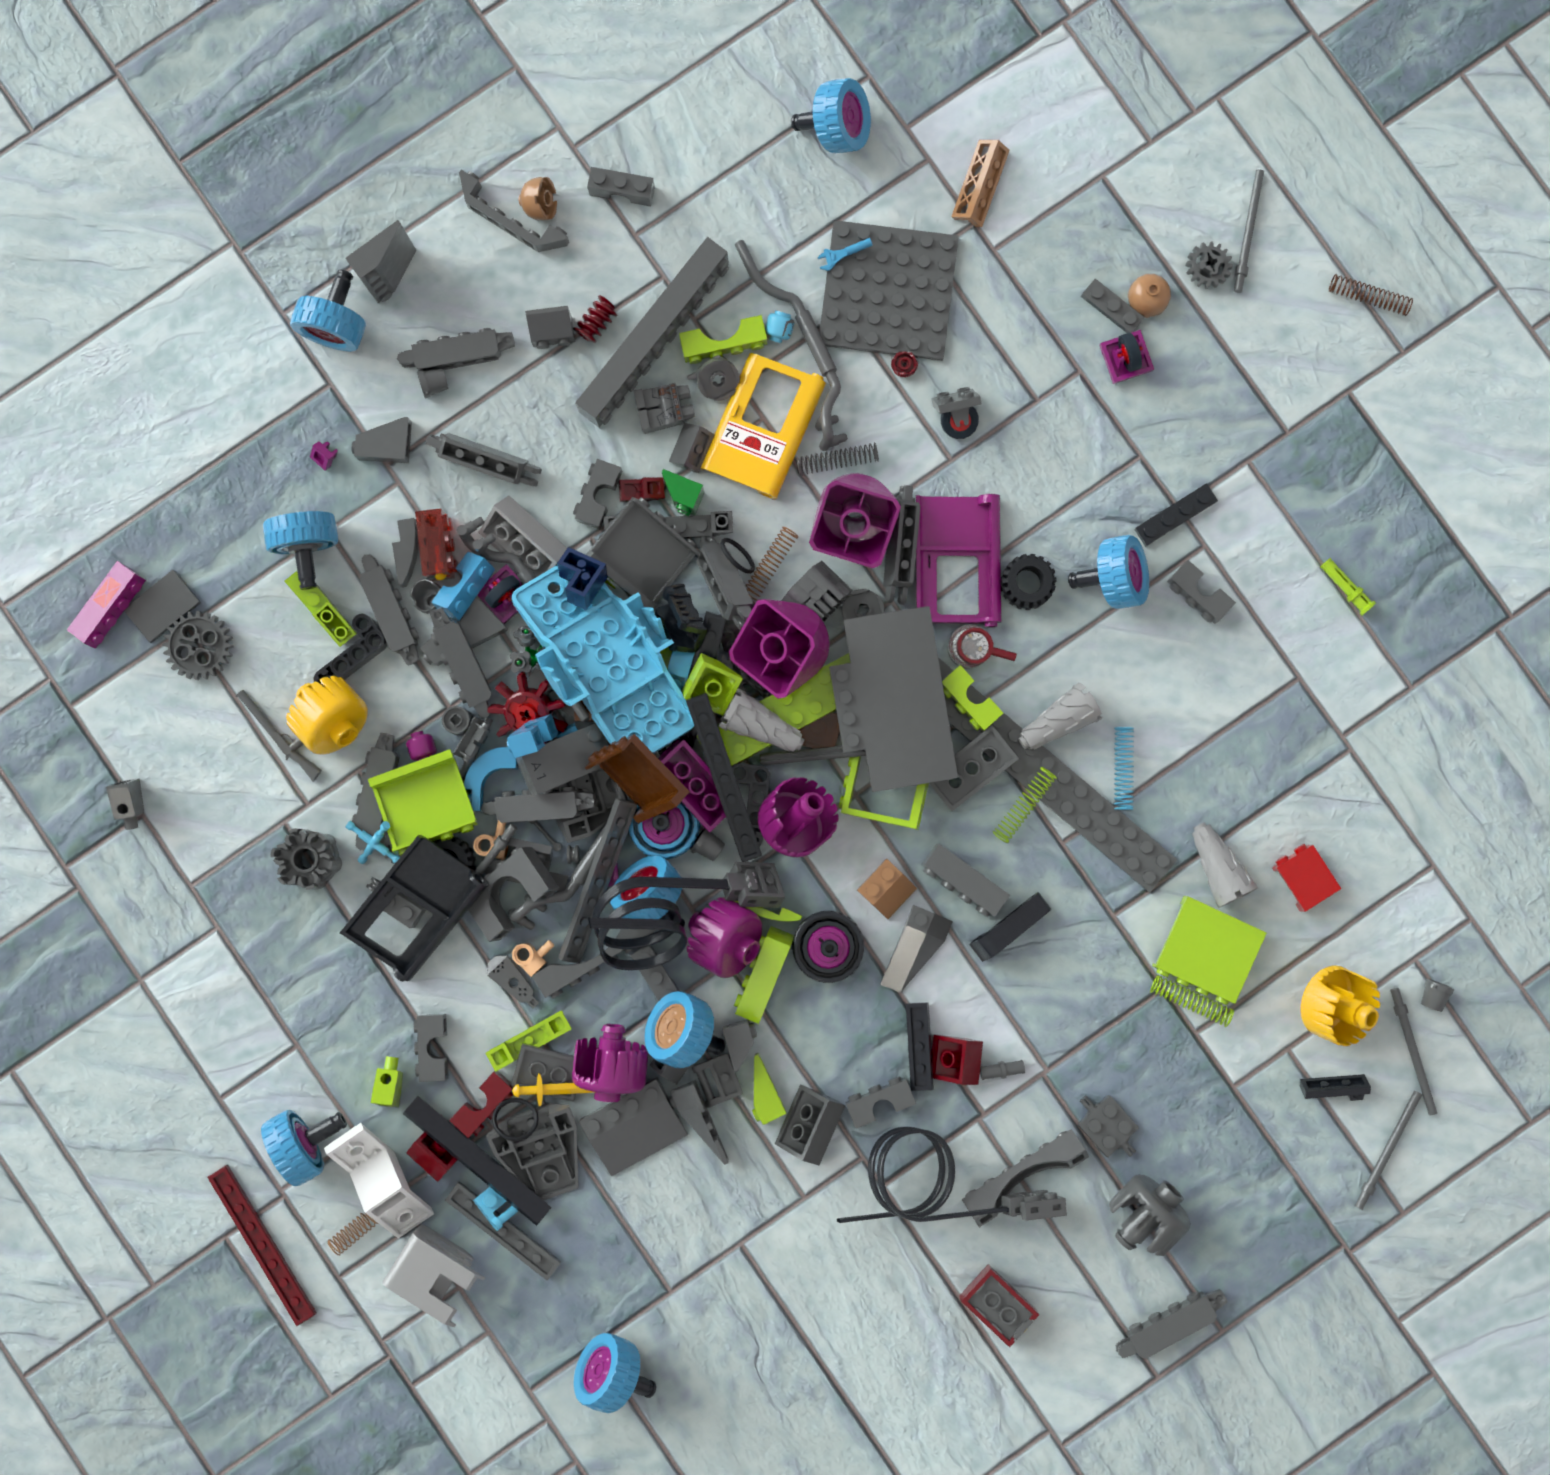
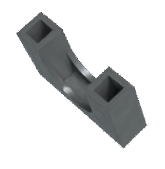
M517 847L511 852L512 855L508 859L497 864L495 871L485 875L484 878L489 885L468 909L489 942L501 940L515 928L500 903V891L507 879L510 877L517 879L533 902L546 901L559 889V886L532 847Z

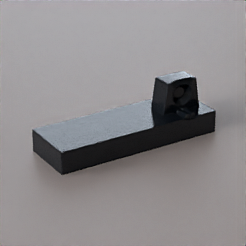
M1365 1074L1300 1079L1299 1085L1305 1099L1348 1096L1350 1101L1363 1100L1365 1094L1371 1093V1086Z

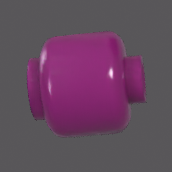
M423 731L412 733L411 739L406 742L412 761H419L437 753L433 736L431 734H424Z

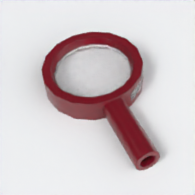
M981 628L965 630L956 642L958 656L968 664L977 665L983 663L991 655L1015 661L1017 653L993 647L994 643L991 636Z

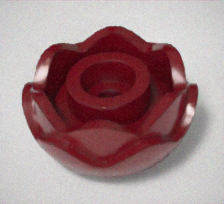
M898 352L891 361V367L897 376L910 377L917 370L918 361L911 352Z

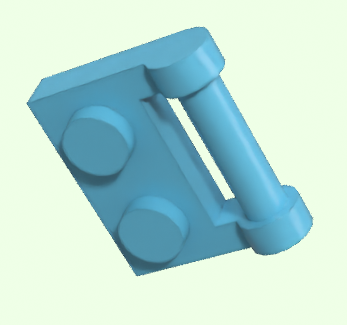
M491 1187L487 1188L473 1200L496 1231L500 1230L503 1227L502 1224L518 1212L516 1208L511 1206L500 1216L496 1217L493 1212L507 1201Z

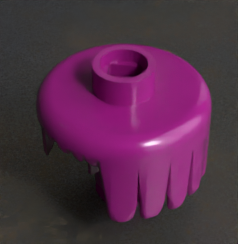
M794 777L783 781L764 799L759 808L758 825L763 838L774 850L785 856L797 858L812 854L829 840L837 829L839 815L836 812L838 807L836 804L831 805L834 798L831 794L823 796L826 793V789L823 786L816 789L818 783L814 780L806 782L807 778Z
M725 897L717 898L718 901L713 900L708 904L713 909L705 907L701 912L694 913L690 918L688 928L696 939L689 937L688 943L690 946L686 948L688 957L694 963L718 977L730 978L741 972L756 958L760 948L762 922L760 917L752 910L740 907L739 903L735 901H726Z
M604 1024L601 1029L603 1035L600 1036L598 1048L595 1037L590 1038L588 1046L587 1038L576 1041L572 1081L581 1089L593 1091L595 1100L619 1102L621 1094L636 1093L645 1087L648 1051L643 1044L640 1049V1045L637 1042H633L631 1050V1042L623 1037V1033H626L623 1025Z

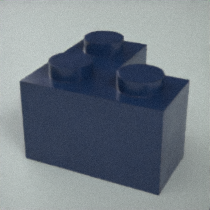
M568 547L557 563L559 577L570 581L565 588L567 602L587 610L608 578L606 564Z

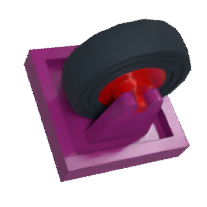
M1141 330L1123 334L1099 345L1113 384L1154 370Z
M506 564L486 582L477 596L505 624L518 613L512 603V594L517 588L522 586V583Z

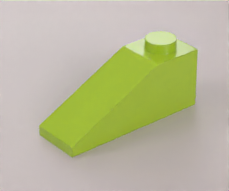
M759 1053L754 1054L755 1109L752 1110V1113L757 1122L761 1120L762 1124L765 1125L785 1115L786 1109Z

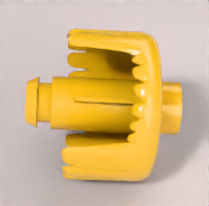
M337 676L321 678L320 682L323 686L316 681L301 686L296 693L297 697L294 699L297 708L291 705L289 708L290 713L286 715L288 727L307 749L315 754H330L348 746L356 739L367 720L368 708L364 700L342 677Z
M1332 965L1321 969L1309 981L1302 996L1300 1012L1304 1026L1314 1035L1336 1045L1347 1047L1358 1043L1360 1040L1357 1038L1363 1039L1367 1035L1362 1030L1370 1031L1376 1025L1379 1018L1378 1011L1375 1008H1380L1381 1003L1374 998H1380L1377 984L1342 966Z

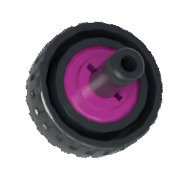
M836 911L816 912L804 919L796 929L792 941L793 957L799 969L809 978L822 983L839 982L853 974L860 965L864 954L863 936L857 924L848 916Z

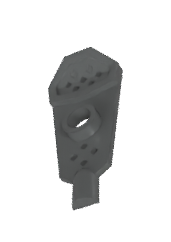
M496 955L488 963L487 976L519 1002H527L533 1009L539 1004L533 997L534 990L508 956ZM513 978L518 980V985L515 987L510 984Z

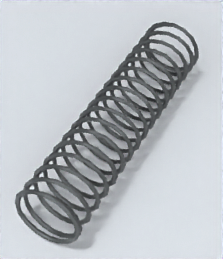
M874 442L873 449V446L870 443L869 450L866 444L864 445V450L860 445L859 451L856 446L854 447V451L852 447H850L849 452L847 448H845L844 453L843 450L840 449V456L838 451L835 450V457L833 452L830 451V458L828 452H825V458L823 453L821 452L820 459L817 453L815 454V459L811 454L810 460L809 457L806 455V464L803 456H801V465L798 457H796L799 476L801 474L803 476V460L806 474L808 475L807 459L809 462L811 473L813 474L812 458L817 473V458L819 461L821 472H823L822 457L824 460L826 471H828L827 457L829 460L831 470H833L831 453L834 459L835 467L837 469L836 452L838 455L841 468V452L844 458L845 466L847 467L846 451L848 454L851 467V451L854 457L855 465L857 466L856 450L858 453L860 464H862V449L866 464L867 461L865 446L868 452L870 463L872 462L870 446L873 451L875 462L876 460L879 461L877 445Z

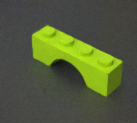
M762 315L741 319L737 332L729 339L722 341L708 338L702 333L700 328L679 333L685 363L690 362V364L700 363L705 358L713 359L717 355L723 357V354L731 353V355L741 354L743 350L750 348L752 350H760L764 348V345H767Z

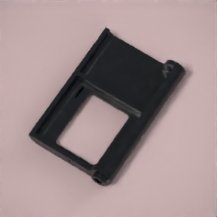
M418 835L340 931V934L392 967L395 972L394 976L399 981L408 982L489 884L478 872L428 838ZM403 893L430 911L433 916L404 952L396 956L367 937L365 933L395 895Z

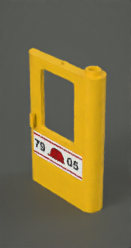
M749 353L739 376L740 380L735 388L736 391L729 399L702 463L701 470H707L757 490L758 493L765 497L776 500L826 382L823 381L824 377L819 374L812 373L810 375L763 356ZM766 368L801 381V385L779 433L768 431L742 419L762 371Z

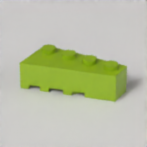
M770 926L767 936L761 937L759 942V949L761 951L749 966L753 970L750 976H745L741 986L745 988L743 995L738 994L734 1006L737 1007L736 1015L755 1023H760L791 947L793 934Z

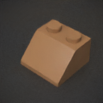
M885 859L857 891L884 917L889 919L917 888L888 859Z

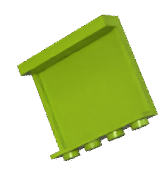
M450 749L368 779L369 785L375 794L383 821H387L390 824L387 833L393 847L392 852L396 855L402 856L418 835H422L432 842L438 839L445 841L453 838V834L457 832L467 833L474 830V826L478 825L456 759Z
M1183 896L1180 902L1182 904L1156 964L1153 963L1152 966L1157 968L1156 973L1168 978L1169 974L1176 977L1175 982L1186 987L1189 984L1196 986L1195 991L1205 996H1208L1209 993L1215 995V1000L1227 1005L1228 1002L1235 1004L1267 933L1189 896Z

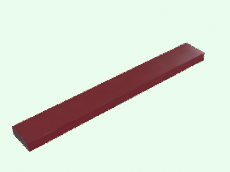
M226 1165L208 1176V1180L295 1325L298 1326L316 1315L317 1312L230 1167Z

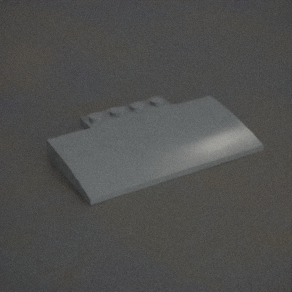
M930 606L845 619L844 627L850 663L829 667L843 753L865 749L872 792L958 778Z

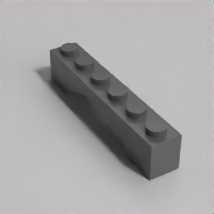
M621 929L616 939L640 938L651 935L656 930ZM608 947L605 952L609 956L619 959L617 954L623 950L627 954L633 949ZM599 954L589 961L578 964H550L532 975L544 997L551 996L553 999L563 993L561 988L568 984L570 987H573L582 981L580 977L588 973L591 976L599 971V965L604 963V960Z
M1072 1129L1068 1132L1063 1131L1052 1142L1041 1145L1038 1151L1032 1155L1024 1156L1018 1164L1005 1168L1002 1174L996 1178H990L985 1181L979 1189L969 1191L962 1201L968 1211L999 1208L1002 1205L1001 1196L1008 1195L1025 1178L1047 1169H1071L1089 1158ZM999 1213L972 1217L980 1228L997 1217Z

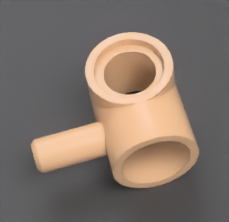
M498 820L495 836L486 834L478 836L473 844L475 852L481 856H486L494 846V841L499 835L502 836L506 823H501ZM488 839L491 847L485 852L481 849V842ZM508 846L505 850H501L495 859L505 860Z
M548 940L536 951L533 945L522 943L513 949L512 958L515 963L520 965L532 977L547 963L543 957L554 947V944ZM522 948H526L530 953L527 960H522L519 956V951Z

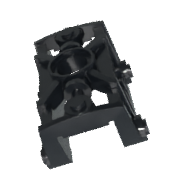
M684 584L668 586L662 594L668 604L658 607L655 611V616L662 621L667 639H672L674 642L668 648L673 652H698L707 633V628L702 623L703 618L699 617L697 609L692 604L691 595L686 592Z

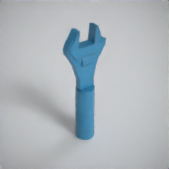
M865 239L842 250L824 249V253L820 254L817 258L822 259L826 257L828 265L821 266L820 269L830 271L842 258L873 246L871 239Z

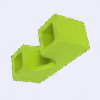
M960 665L942 681L944 695L948 699L952 697L956 702L954 705L962 715L966 713L970 717L969 723L975 730L978 731L980 729L983 732L1003 712L990 697L981 704H974L968 700L966 691L974 680Z

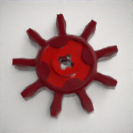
M521 671L517 675L519 690L513 692L502 681L495 687L507 699L505 705L491 704L487 709L488 713L503 714L505 716L507 724L499 729L496 734L498 737L506 735L510 730L516 731L530 720L550 714L553 717V710L561 709L566 705L561 699L550 701L544 694L550 686L547 679L539 685L538 690L529 688L526 673ZM553 717L557 730L564 732L568 724Z

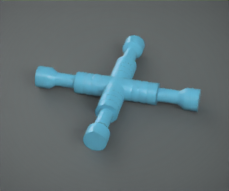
M349 821L345 826L348 830L358 834V837L367 843L364 853L358 858L360 864H365L368 860V855H371L375 849L382 855H387L391 858L393 863H396L400 858L399 855L390 852L389 848L380 842L384 832L390 828V824L387 821L382 822L380 830L376 831L374 836H371L364 830L361 831L352 821Z

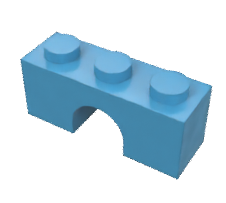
M470 552L465 554L456 567L457 571L462 575L460 582L453 587L443 585L431 602L436 608L443 607L447 615L456 620L461 619L495 571L494 567L484 557Z
M552 715L530 720L507 737V746L509 751L513 753L514 758L539 751L545 746L544 742L550 741L558 735Z

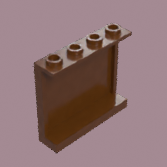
M635 734L627 738L623 736L617 742H612L608 747L604 746L599 752L595 751L587 759L589 763L585 766V769L588 770L599 765L640 807L638 812L632 817L638 824L677 807L690 792Z

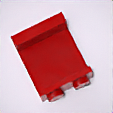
M1302 844L1293 850L1295 852L1289 857L1285 855L1276 860L1277 865L1272 867V869L1280 873L1298 901L1295 904L1298 910L1306 912L1341 890V887L1314 845L1306 846Z

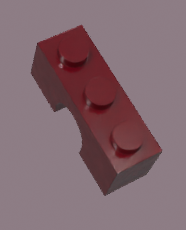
M494 1071L479 1087L487 1097V1103L484 1108L477 1109L466 1102L449 1120L467 1138L472 1134L477 1136L485 1127L482 1123L487 1118L492 1120L496 1107L502 1101L513 1097L511 1082L499 1071Z

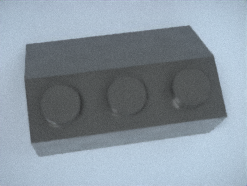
M800 1084L775 1141V1145L804 1162L819 1166L845 1105Z

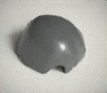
M429 579L419 580L414 584L410 592V596L415 602L414 606L426 614H430V611L437 609L431 602L440 591L441 586Z

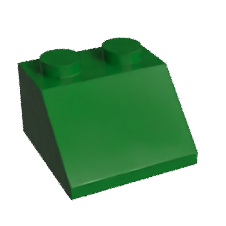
M663 469L662 476L673 504L678 509L677 512L688 517L690 514L695 516L705 493L703 485Z

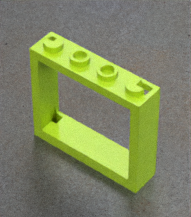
M861 756L849 757L848 767L851 768L849 775H846L843 787L846 788L845 795L841 796L839 802L841 813L919 830L929 783L917 785L909 821L852 809L850 806Z

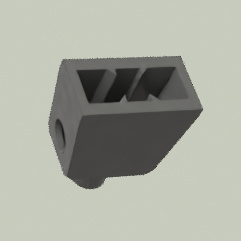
M140 778L119 781L106 786L114 819H123L125 830L139 828L136 816L144 813Z

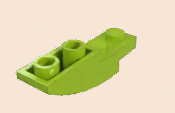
M297 571L284 581L339 647L357 634L318 585L314 589H300Z

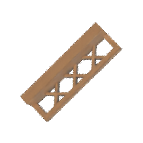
M999 140L978 141L951 216L954 220H968L975 227L983 226L1010 151ZM989 147L988 152L982 156L983 148ZM982 165L981 171L975 175L976 169ZM975 184L974 191L968 195L969 188ZM968 204L966 213H961L962 208Z

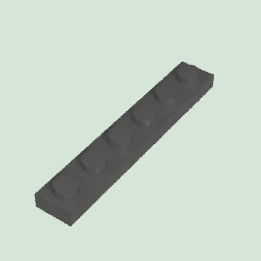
M459 1181L445 1201L541 1277L548 1280L561 1264V1261L509 1220L502 1224L503 1227L500 1230L496 1231L473 1200L477 1195ZM496 1210L493 1212L496 1217L501 1215Z

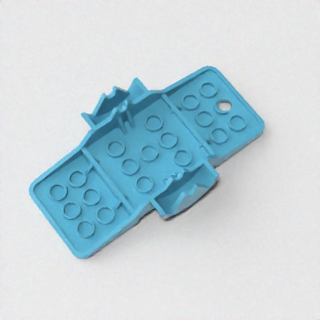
M558 565L513 592V605L542 647H545V649L535 655L549 684L568 706H572L582 700L592 714V719L610 744L614 741L617 742L623 736L627 738L635 734L654 754L695 727L686 699H684L682 692L669 674L660 654V651L674 642L672 639L666 638L661 619L655 616L653 608L643 605L639 593L623 601L614 595L604 583L588 609L584 610L567 602L565 588L570 581L559 577ZM552 583L559 585L560 591L553 594L548 591V586Z

